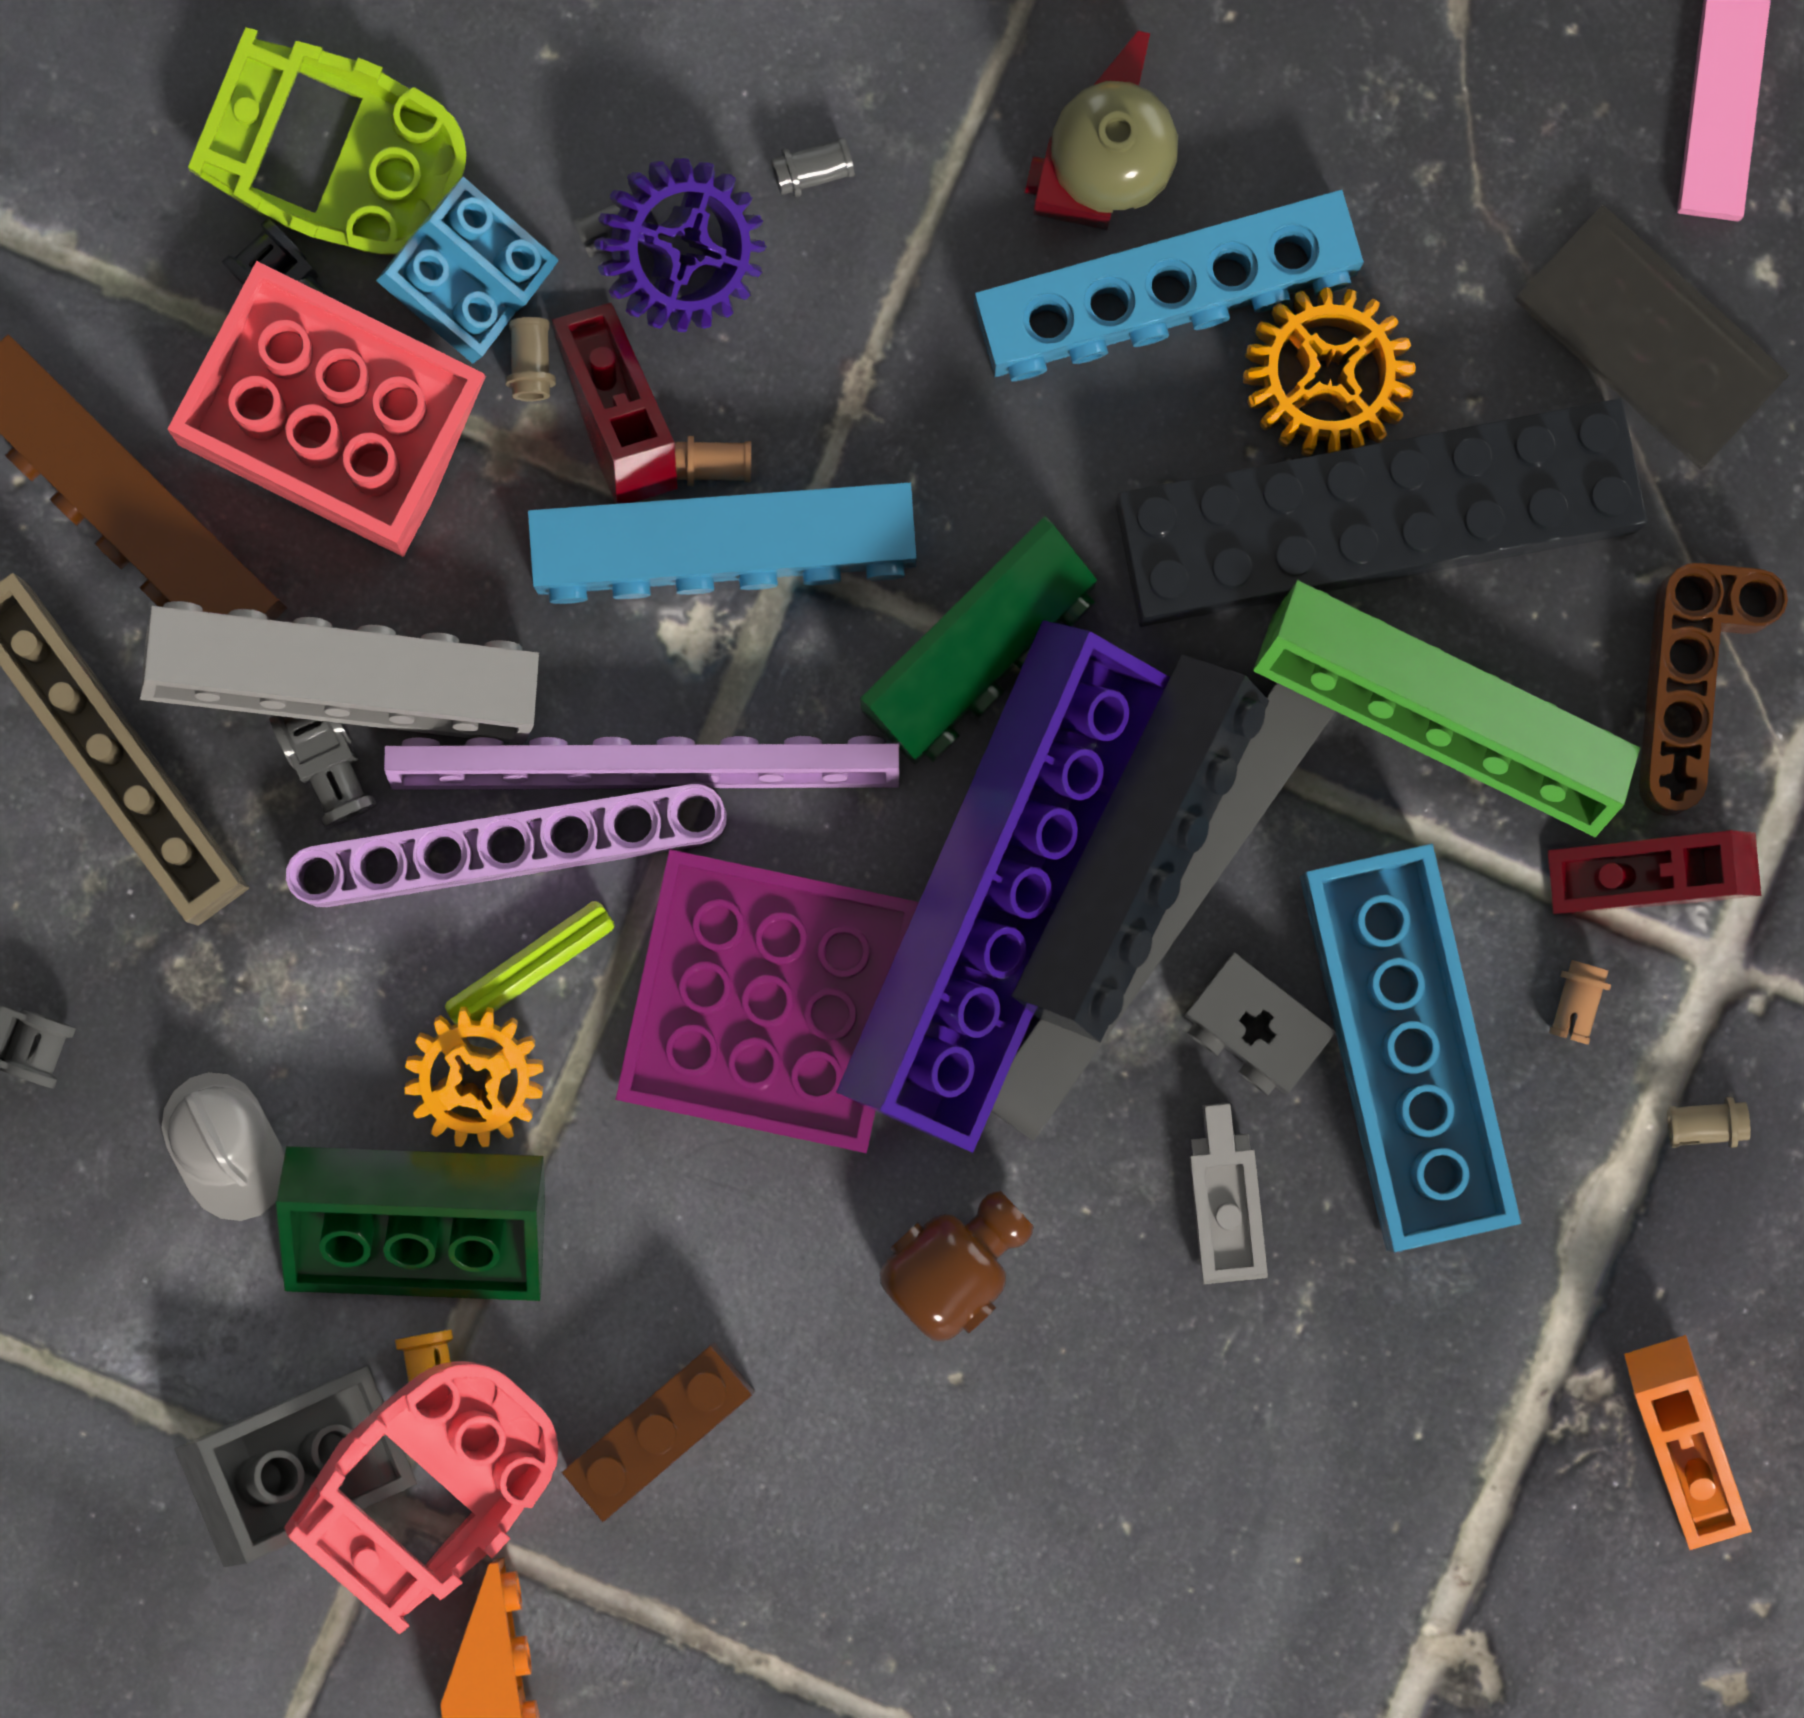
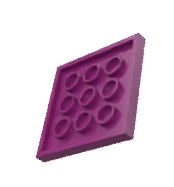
M669 849L615 1100L867 1153L876 1110L838 1094L836 1091L919 902Z

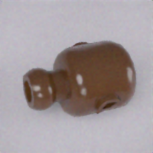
M1002 1191L992 1192L982 1199L978 1206L977 1215L966 1225L955 1216L948 1214L936 1216L923 1226L917 1222L890 1247L893 1254L882 1266L880 1284L902 1312L931 1340L940 1342L950 1340L963 1329L969 1334L997 1308L992 1302L1004 1290L1006 1272L997 1259L1008 1249L1024 1245L1030 1239L1034 1226Z

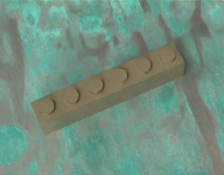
M14 573L0 581V666L184 920L199 926L250 889V887L29 583Z

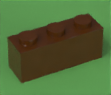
M713 1343L561 1473L600 1520L604 1522L749 1399L755 1390L718 1346Z

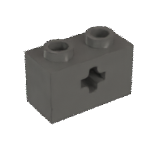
M1235 952L1227 958L1183 1015L1193 1023L1187 1033L1194 1040L1216 1056L1219 1055L1223 1048L1228 1050L1244 1063L1238 1073L1267 1096L1274 1088L1283 1094L1289 1093L1336 1033V1031ZM1260 1013L1264 1014L1268 1018L1264 1029L1272 1037L1267 1043L1260 1039L1250 1044L1245 1043L1242 1037L1245 1034L1246 1028L1239 1022V1019L1243 1015L1248 1018H1254Z

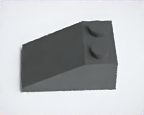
M368 1366L361 1367L174 1448L223 1567L247 1564L293 1542L287 1536L284 1527L339 1442L383 1404ZM384 1434L349 1471L338 1489L363 1510L416 1485L417 1482L404 1451Z

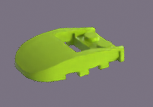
M245 27L188 165L189 171L264 218L270 219L275 224L296 230L313 238L372 254H397L428 215L463 176L466 164V146L462 131L453 115L446 111L442 104L417 88L409 89L382 73L383 67L359 57L355 61L323 51L322 47L295 41L293 48L259 40L257 39L258 30ZM298 72L362 100L316 213L252 187Z

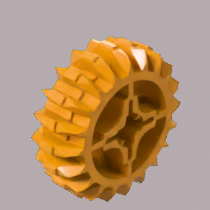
M1325 287L1318 295V306L1313 307L1309 296L1304 291L1298 292L1294 297V308L1297 315H1294L1287 306L1278 303L1273 307L1272 315L1280 328L1261 321L1256 327L1255 334L1268 346L1250 344L1245 353V357L1251 362L1263 366L1245 370L1243 374V382L1245 384L1263 386V389L1249 396L1247 400L1251 409L1261 408L1266 405L1271 407V410L1261 419L1260 426L1263 430H1268L1281 421L1286 428L1281 433L1278 443L1283 447H1287L1292 442L1296 433L1306 437L1301 448L1302 455L1306 457L1312 456L1317 446V440L1325 441V453L1340 451V439L1344 438L1349 449L1363 447L1364 438L1361 431H1364L1371 440L1380 443L1384 440L1387 433L1378 418L1397 425L1404 415L1400 408L1390 400L1408 402L1413 395L1412 388L1396 381V379L1411 377L1416 371L1415 363L1395 360V357L1409 350L1411 346L1409 338H1398L1389 341L1387 336L1394 331L1399 321L1395 316H1390L1378 325L1373 320V317L1377 313L1380 303L1375 299H1371L1367 303L1363 312L1354 309L1353 306L1357 299L1355 290L1347 289L1341 305H1334L1331 288ZM1318 326L1339 327L1352 332L1358 338L1354 337L1343 345L1334 346L1323 341L1317 333L1311 335L1307 329ZM1290 340L1298 350L1296 357L1304 368V377L1296 384L1293 390L1285 395L1278 376V359L1281 349ZM1372 352L1379 369V389L1375 401L1372 405L1368 406L1360 396L1363 390L1355 379L1354 368L1362 362L1364 357ZM1348 358L1337 379L1338 386H1332L1330 379L1328 385L1322 384L1319 381L1310 388L1321 367L1319 361L1326 360L1328 367L1331 361L1339 365ZM1324 400L1335 405L1341 413L1347 411L1352 418L1341 421L1319 420L1306 415L1299 409L1301 407L1304 409L1315 401Z

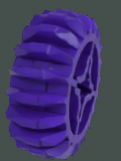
M675 158L669 170L662 161L651 162L648 171L649 180L640 172H632L627 176L628 185L633 193L632 196L622 190H613L610 194L612 202L620 208L618 215L601 213L598 217L602 225L613 227L611 239L601 237L596 239L594 243L596 249L611 251L612 259L604 261L598 266L599 273L604 276L619 275V278L609 289V294L615 299H622L631 295L627 302L626 313L633 317H639L647 311V324L649 326L660 329L669 319L673 331L686 332L692 319L697 327L709 328L712 325V310L719 316L726 318L734 314L729 295L743 300L751 296L749 288L741 282L743 276L759 277L763 273L761 267L757 264L749 263L750 252L760 253L767 248L764 241L750 239L749 231L761 226L763 220L760 215L742 214L750 205L753 197L748 192L742 191L731 195L735 187V177L731 174L722 173L714 179L715 171L713 164L699 162L693 170L689 159ZM685 192L681 205L673 207L671 215L664 223L653 225L644 222L651 209L661 200L673 194ZM706 205L710 207L719 222L722 232V247L713 243L709 237L707 225L710 214L705 211ZM658 235L668 237L679 235L684 242L689 243V247L702 251L703 255L693 253L681 255L678 249L672 247V243L659 239ZM638 242L647 246L653 254L654 269L651 276L657 279L655 286L647 279L641 267L638 256ZM708 265L717 268L708 282L700 289L691 294L677 297L681 284L687 285L693 271L699 266Z

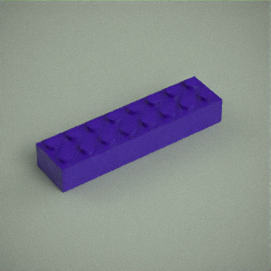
M1042 620L836 1093L928 1135L972 1153L974 1152L1033 1016V1013L1011 995L1170 679L1169 676L1090 631Z

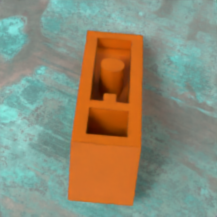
M1680 1336L1625 1353L1624 1356L1634 1394L1689 1550L1752 1532L1687 1336Z

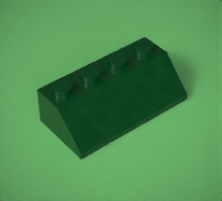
M1044 516L860 698L862 713L893 744H899V750L914 765L925 755L934 763L960 737L953 727L970 711L978 718L981 717L1005 693V690L998 683L1015 666L1021 670L1042 620L1058 624L1062 622L1064 625L1072 627L1095 604L1096 601L1089 593L1095 588L1097 579L1057 528Z
M286 1146L276 1198L284 1291L540 1301L545 1220L544 1156Z

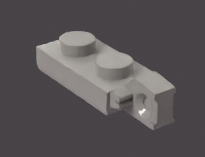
M1230 1103L1202 1105L1205 1138L1191 1139L1192 1155H1189L1202 1283L1213 1284L1268 1278L1255 1150L1250 1148L1249 1134H1233Z

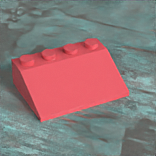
M256 261L174 415L168 431L179 446L404 557L433 502L486 376L484 373Z

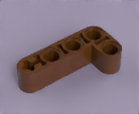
M1691 563L1676 569L1658 587L1655 598L1639 778L1640 796L1645 806L1654 813L1664 816L1676 815L1698 804L1705 794L1708 781L1721 632L1756 633L1780 618L1785 612L1788 602L1787 589L1782 580L1773 572L1755 568ZM1678 581H1692L1701 588L1704 602L1699 611L1687 610L1678 603L1675 595ZM1742 587H1754L1763 593L1767 602V609L1763 617H1753L1743 611L1739 603V594ZM1674 643L1688 644L1695 650L1698 656V667L1694 674L1680 673L1673 667L1670 662L1669 653ZM1669 706H1680L1689 712L1693 727L1688 737H1676L1667 730L1664 724V714ZM1662 750L1675 753L1689 750L1690 756L1687 755L1677 760L1675 767V779L1678 782L1686 783V791L1674 796L1672 800L1670 799V789L1660 787L1659 779L1672 772L1674 754L1662 756L1660 752Z

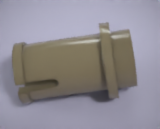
M522 317L513 319L509 323V330L511 331L512 374L505 377V384L512 389V398L516 400L540 401L548 399L550 397V388L556 385L555 375L549 373L548 330L550 323L546 319Z
M1725 1097L1724 1104L1686 1107L1668 1106L1667 1127L1672 1148L1681 1145L1728 1142L1730 1148H1737L1738 1141L1750 1140V1117L1746 1102L1735 1103L1733 1097Z

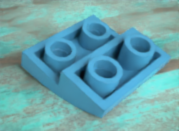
M462 177L418 227L376 281L473 364L485 354L513 315L527 304L559 260L465 177Z

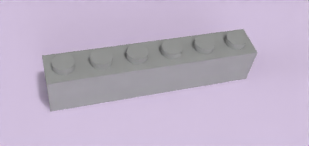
M172 601L165 603L164 607H151L146 631L140 700L463 738L488 737L499 739L506 743L524 745L534 726L539 653L522 651L521 645L511 641L496 640L480 646L459 643V639L456 636L446 633H427L422 635L421 638L398 636L393 629L381 625H364L357 630L332 628V624L329 621L321 618L301 617L291 623L267 620V615L255 610L237 609L230 611L229 615L203 612L202 607L194 603Z

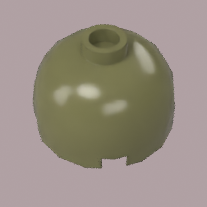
M1105 81L1083 89L1062 109L1052 131L1051 159L1059 184L1076 202L1097 212L1113 213L1114 210H1127L1132 207L1137 209L1147 205L1166 188L1177 162L1178 134L1168 108L1151 91L1131 82Z

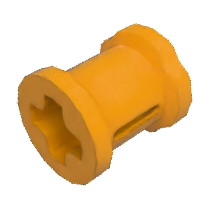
M452 1329L395 1339L396 1349L404 1353L408 1383L431 1367L451 1362L448 1343L453 1340Z

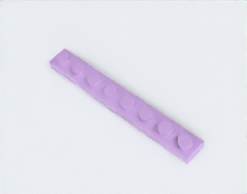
M734 736L722 739L720 745H695L694 740L686 737L661 738L657 740V745H631V741L620 737L598 738L593 741V745H567V741L554 737L535 738L529 741V745H504L499 739L478 737L467 740L465 746H440V742L434 739L409 738L402 741V746H385L384 771L392 790L671 788L689 784H700L709 788L899 787V744H886L885 739L876 736L853 737L848 740V744H822L821 739L810 736L790 737L784 741V744H759L758 740L751 737Z

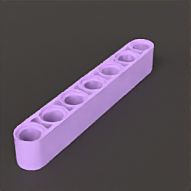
M689 784L310 846L299 850L290 859L286 868V882L289 890L297 899L315 907H333L669 852V849L681 850L704 846L714 842L722 835L727 824V812L721 798L713 789L700 784ZM693 799L707 800L715 809V818L712 824L701 832L686 830L680 823L682 807ZM631 809L646 811L652 820L649 834L638 842H626L619 837L617 832V823L620 816ZM569 819H578L584 822L588 829L586 844L579 851L573 853H564L558 850L554 841L557 827ZM507 829L521 832L525 840V848L522 855L511 863L496 861L492 854L494 838L500 832ZM442 840H454L461 849V860L458 866L446 874L434 872L429 863V853L432 847ZM380 850L392 851L398 861V870L395 876L389 882L383 884L372 883L366 873V864L369 858ZM318 860H327L333 867L334 881L326 892L310 894L303 882L306 868Z

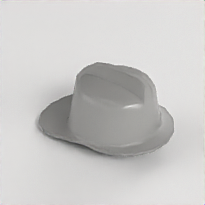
M208 1072L191 1077L175 1089L164 1107L161 1128L166 1147L192 1196L204 1210L221 1219L243 1221L260 1216L276 1203L284 1152L258 1099L245 1083L228 1074Z

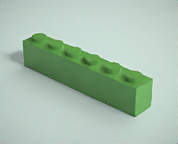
M1298 580L1272 615L1253 669L1254 672L1593 837H1596L1624 806L1640 747Z

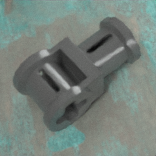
M272 716L269 718L275 736L288 762L296 770L299 779L305 784L311 782L325 813L321 818L324 828H331L350 821L377 805L373 795H365L351 763L357 761L358 758L351 745L352 739L346 724L292 717L284 718L282 716ZM333 775L343 795V799H341L332 780Z
M1 1006L0 1070L18 1078L54 1089L57 1078L53 1075L65 1039L72 1038L76 1028L24 1009L19 1011Z

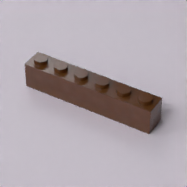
M9 334L0 341V434L13 446L5 456L32 482L42 474L58 490L50 498V501L76 526L86 518L102 534L94 544L121 570L131 562L147 578L139 588L157 606L164 607V604L168 602L183 601L202 607L203 612L229 615V612L233 610L249 609L262 612L267 615V620L274 621L287 609L252 572Z

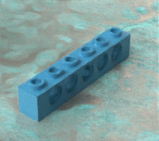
M1338 190L975 293L974 307L994 377L1009 373L1011 381H1021L1045 373L1047 371L1046 363L1070 356L1072 364L1085 363L1107 355L1108 345L1131 339L1133 347L1145 346L1169 337L1168 328L1192 322L1194 330L1205 329L1228 321L1230 319L1228 311L1253 305L1254 312L1260 313L1273 310V307L1278 303L1283 305L1290 303L1289 294L1313 288L1317 296L1325 287L1331 288L1332 293L1342 290L1352 284L1350 277L1358 274L1364 261L1343 191ZM1285 242L1298 244L1307 255V264L1298 269L1285 268L1276 260L1274 248ZM1221 260H1235L1244 267L1247 280L1238 286H1226L1216 279L1213 273V266ZM1161 277H1174L1183 283L1187 295L1180 302L1174 304L1164 303L1154 295L1152 284ZM1109 293L1116 295L1123 301L1126 312L1117 320H1102L1092 311V300L1101 294ZM1046 310L1057 313L1065 323L1064 331L1054 338L1038 336L1032 330L1029 323L1036 313Z

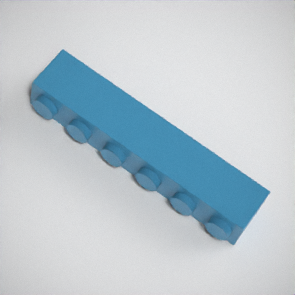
M911 482L528 510L533 587L538 595L549 594V602L554 604L584 602L588 600L587 591L611 589L615 599L644 598L651 596L650 587L676 585L677 594H703L714 591V582L739 580L740 589L743 590L769 589L778 586L777 577L803 576L804 585H827L841 582V573L866 571L867 580H894L905 577L904 568L916 567L917 561Z

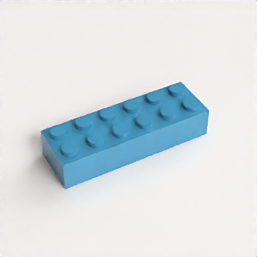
M1433 844L1304 873L1300 876V881L1386 1251L1399 1252L1521 1224Z

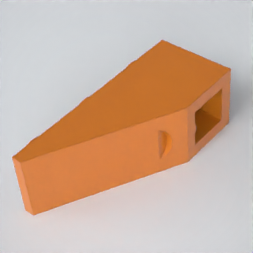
M504 1557L496 1558L488 1565L440 1705L442 1718H540L537 1701H526L522 1676L532 1674L531 1654L527 1636L516 1637L512 1611L522 1610L521 1587L517 1571L506 1572Z

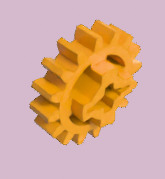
M460 1007L458 1023L452 1026L448 1020L439 1015L434 1021L438 1034L435 1038L421 1032L416 1037L415 1043L424 1052V1056L414 1055L407 1057L405 1068L418 1073L419 1078H414L405 1083V1094L422 1096V1100L414 1108V1116L418 1119L432 1114L435 1120L431 1134L435 1137L442 1134L447 1127L455 1130V1146L458 1147L463 1146L468 1133L477 1134L482 1148L489 1147L491 1131L497 1128L503 1136L510 1139L514 1136V1127L511 1121L514 1116L527 1122L533 1117V1111L524 1102L525 1099L542 1097L543 1086L530 1081L529 1077L544 1071L543 1060L527 1059L526 1057L534 1048L535 1039L533 1036H528L517 1041L514 1038L518 1020L513 1017L506 1021L502 1027L493 1024L494 1008L487 1007L481 1021H472L468 1008ZM467 1037H485L497 1042L498 1045L492 1049L471 1045ZM442 1050L450 1070L448 1076L440 1080L433 1087L431 1069L435 1058ZM462 1059L466 1065L470 1064L475 1071H480L484 1068L489 1071L486 1074L485 1080L487 1095L483 1089L479 1090L474 1083H469L465 1086L460 1083L464 1073ZM516 1067L518 1084L514 1095L506 1103L504 1095L499 1089L501 1078L511 1073V1070ZM457 1105L477 1109L482 1117L462 1116L454 1113L451 1109Z

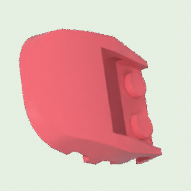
M466 1361L436 1365L420 1373L403 1386L339 1442L284 1529L287 1536L398 1634H401L409 1627L404 1616L431 1594H434L439 1600L445 1598L463 1583L460 1578L486 1555L493 1558L510 1540V1537L507 1535L508 1530L525 1507L532 1508L549 1484L552 1473L556 1468L558 1440L554 1426L539 1405L500 1371L483 1364ZM384 1434L472 1511L425 1565L338 1489L349 1471Z

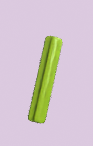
M598 901L590 902L448 1000L445 1004L447 1014L453 1023L457 1024L460 1007H467L472 1021H481L487 1007L494 1008L495 1012L611 932L614 928L612 918Z

